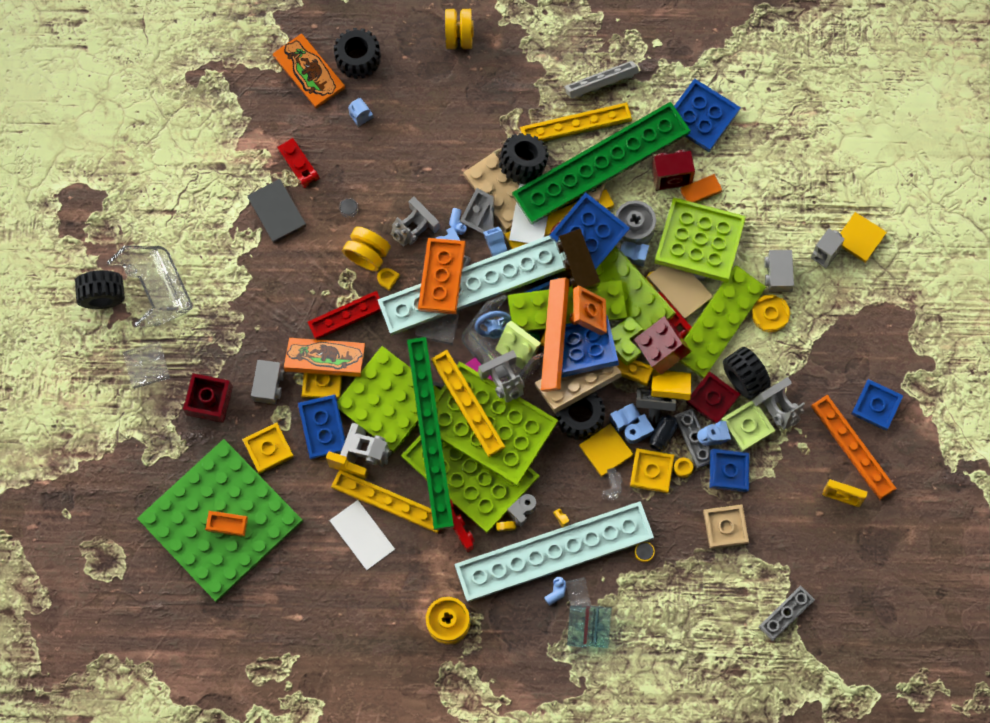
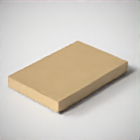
M662 265L647 277L655 289L665 296L684 319L691 316L713 297L705 286L689 272Z

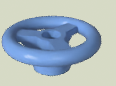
M503 311L488 312L477 319L475 330L483 337L500 338L505 329L503 325L505 322L511 321V316ZM491 317H502L497 320H489ZM481 324L487 326L488 330L483 331L480 327Z

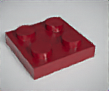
M709 371L691 394L690 400H686V403L716 424L721 421L739 398L740 393Z

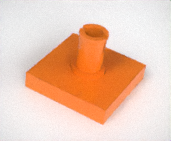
M581 286L573 288L574 313L569 315L570 322L573 325L579 324L599 335L607 333L606 299Z

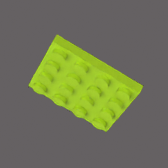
M673 197L654 263L728 283L746 216Z
M381 346L361 371V377L355 378L337 402L339 410L356 424H359L373 437L377 435L385 438L389 449L395 452L419 421L411 367ZM434 386V393L436 398L440 390Z

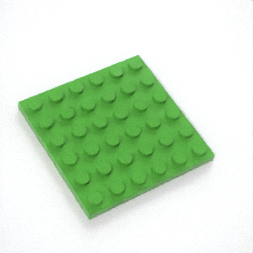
M225 439L216 445L137 518L216 603L303 522L293 509ZM209 511L248 516L245 537L206 531Z

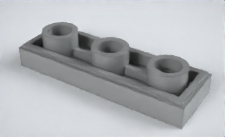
M693 409L674 415L696 468L699 469L709 465L711 450L709 445H703L699 440L691 438L692 436L698 438L697 434L701 430Z
M800 585L758 628L771 641L775 640L815 599ZM788 610L790 615L786 616L783 611Z

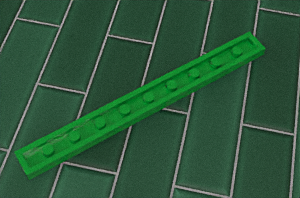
M427 338L409 339L407 344L434 530L453 528L454 523Z

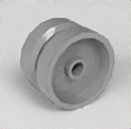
M636 200L628 201L621 205L616 211L615 216L629 226L630 229L619 243L622 244V242L628 241L637 245H647L653 238L656 217L654 211L646 203Z

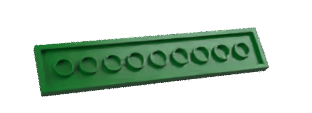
M670 101L513 191L512 196L531 225L583 196L585 192L592 191L689 135L691 130Z

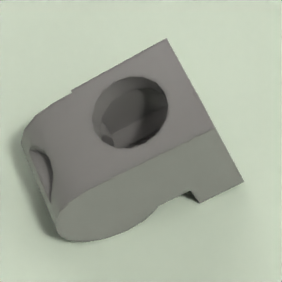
M530 494L521 496L507 509V514L520 527L523 526L527 520L525 515L533 513L536 508V499Z

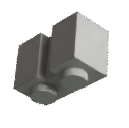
M829 228L816 244L811 259L827 269L844 242L842 235L838 231Z
M769 250L767 257H764V267L768 268L769 275H765V286H769V292H792L794 287L792 250Z
M257 360L251 393L253 402L276 404L277 399H280L281 387L278 386L280 380H284L285 375L281 363Z

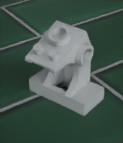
M415 197L409 200V208L412 210V213L404 220L397 217L392 224L391 235L402 246L413 244L417 240V236L428 227L434 233L440 229L439 221ZM414 222L418 227L410 231L407 226Z
M513 350L478 367V374L481 380L491 376L496 385L495 390L498 397L503 398L506 403L524 395V382L520 375L515 377L510 367L516 364L517 356ZM506 376L509 377L510 380L507 382L501 383V381L499 380Z
M788 377L752 399L755 406L763 402L773 417L774 422L784 430L791 425L795 426L801 420L800 415L804 413L803 408L805 405L803 402L798 406L796 403L792 404L787 399L785 388L792 384ZM777 402L780 404V406L782 407V409L784 410V412H782V411L777 407V405H776Z
M352 423L340 455L345 456L348 462L355 464L357 457L366 458L365 461L369 464H378L381 467L384 464L387 465V459L392 451H390L388 443L385 442L386 439L377 435L374 438L366 436L367 431L359 424ZM363 443H369L366 451L360 450Z

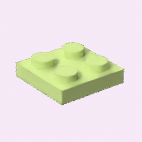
M510 321L506 324L495 350L502 355L513 350L517 356L515 365L526 372L530 368L541 343Z
M752 400L721 419V421H726L730 435L742 452L775 433V429L759 405L755 406Z

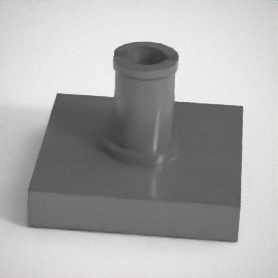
M637 388L636 407L649 408V422L653 423V416L655 415V423H658L661 410L675 411L676 399L651 396V389Z

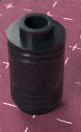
M670 415L661 417L649 439L650 447L659 452L666 450L679 426L674 417Z

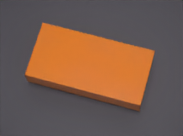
M715 174L681 187L680 191L686 201L697 203L721 193L722 188Z
M209 511L205 530L245 537L248 516Z

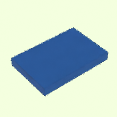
M336 395L298 403L310 460L325 457L329 451L336 454L341 453L346 438Z

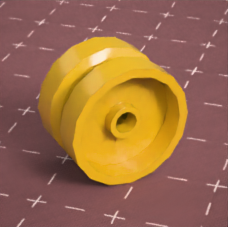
M445 9L446 50L456 49L458 38H460L462 49H472L474 23L471 9H462L460 11V20H457L455 9Z
M355 227L350 235L352 241L346 242L342 253L358 266L370 271H378L383 263L381 257L387 256L391 249L390 244L371 230Z
M442 597L434 601L426 613V625L431 637L438 643L445 645L456 644L463 640L470 628L469 612L465 604L453 597ZM451 619V623L446 624L445 620Z

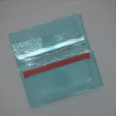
M570 606L567 646L608 648L612 607Z

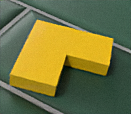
M330 451L327 453L326 460L330 468L340 469L366 480L368 471L365 467L348 462L345 456Z

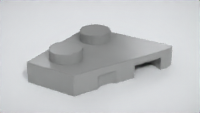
M476 188L460 222L481 233L493 229L494 196Z

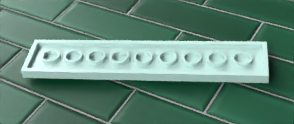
M549 236L463 267L457 311L564 271L562 261L565 259L562 253L559 254L556 242ZM421 284L378 299L391 336L447 314L418 311Z
M640 501L454 565L467 602L624 550L639 543L653 540L654 536Z

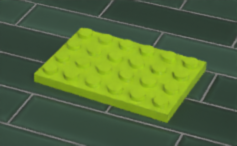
M459 361L457 367L504 443L505 449L488 458L445 384L435 398L441 441L518 486L556 427L558 419L521 397L506 403L503 398L498 397L495 390L496 385L492 380L487 377L481 380L477 371Z
M420 435L401 455V458L427 480ZM442 441L450 499L459 510L486 534L507 513V509L523 496L540 477L529 467L519 485L516 486Z

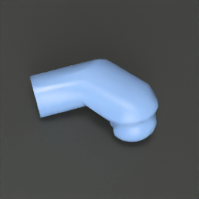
M453 208L449 226L453 227L458 235H462L466 232L467 227L460 222L461 210Z
M562 577L554 579L553 592L544 597L549 606L565 596L566 582Z

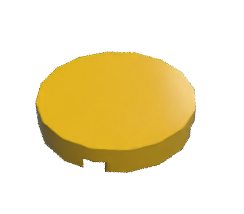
M764 295L753 306L752 320L762 331L769 333L778 332L789 321L790 308L784 299L776 295Z

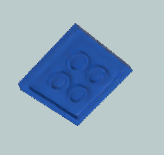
M697 79L692 81L674 105L691 130L690 134L685 137L708 152L711 151L741 109V107Z
M585 192L549 237L557 243L558 236L581 229L595 269H597L629 231L630 227Z
M606 315L607 333L599 335L579 324H566L562 377L619 365L608 315Z

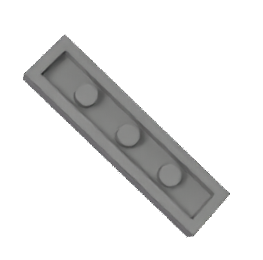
M629 61L564 86L565 91L570 98H580L587 92H595L600 87L614 85L621 79L632 78L634 74L639 73L638 66L633 61Z

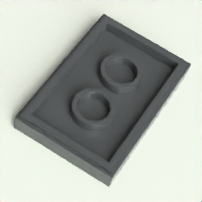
M280 179L247 195L273 244L306 227V223Z

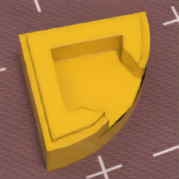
M561 509L555 510L553 514L561 527L569 526V519L566 514H563Z

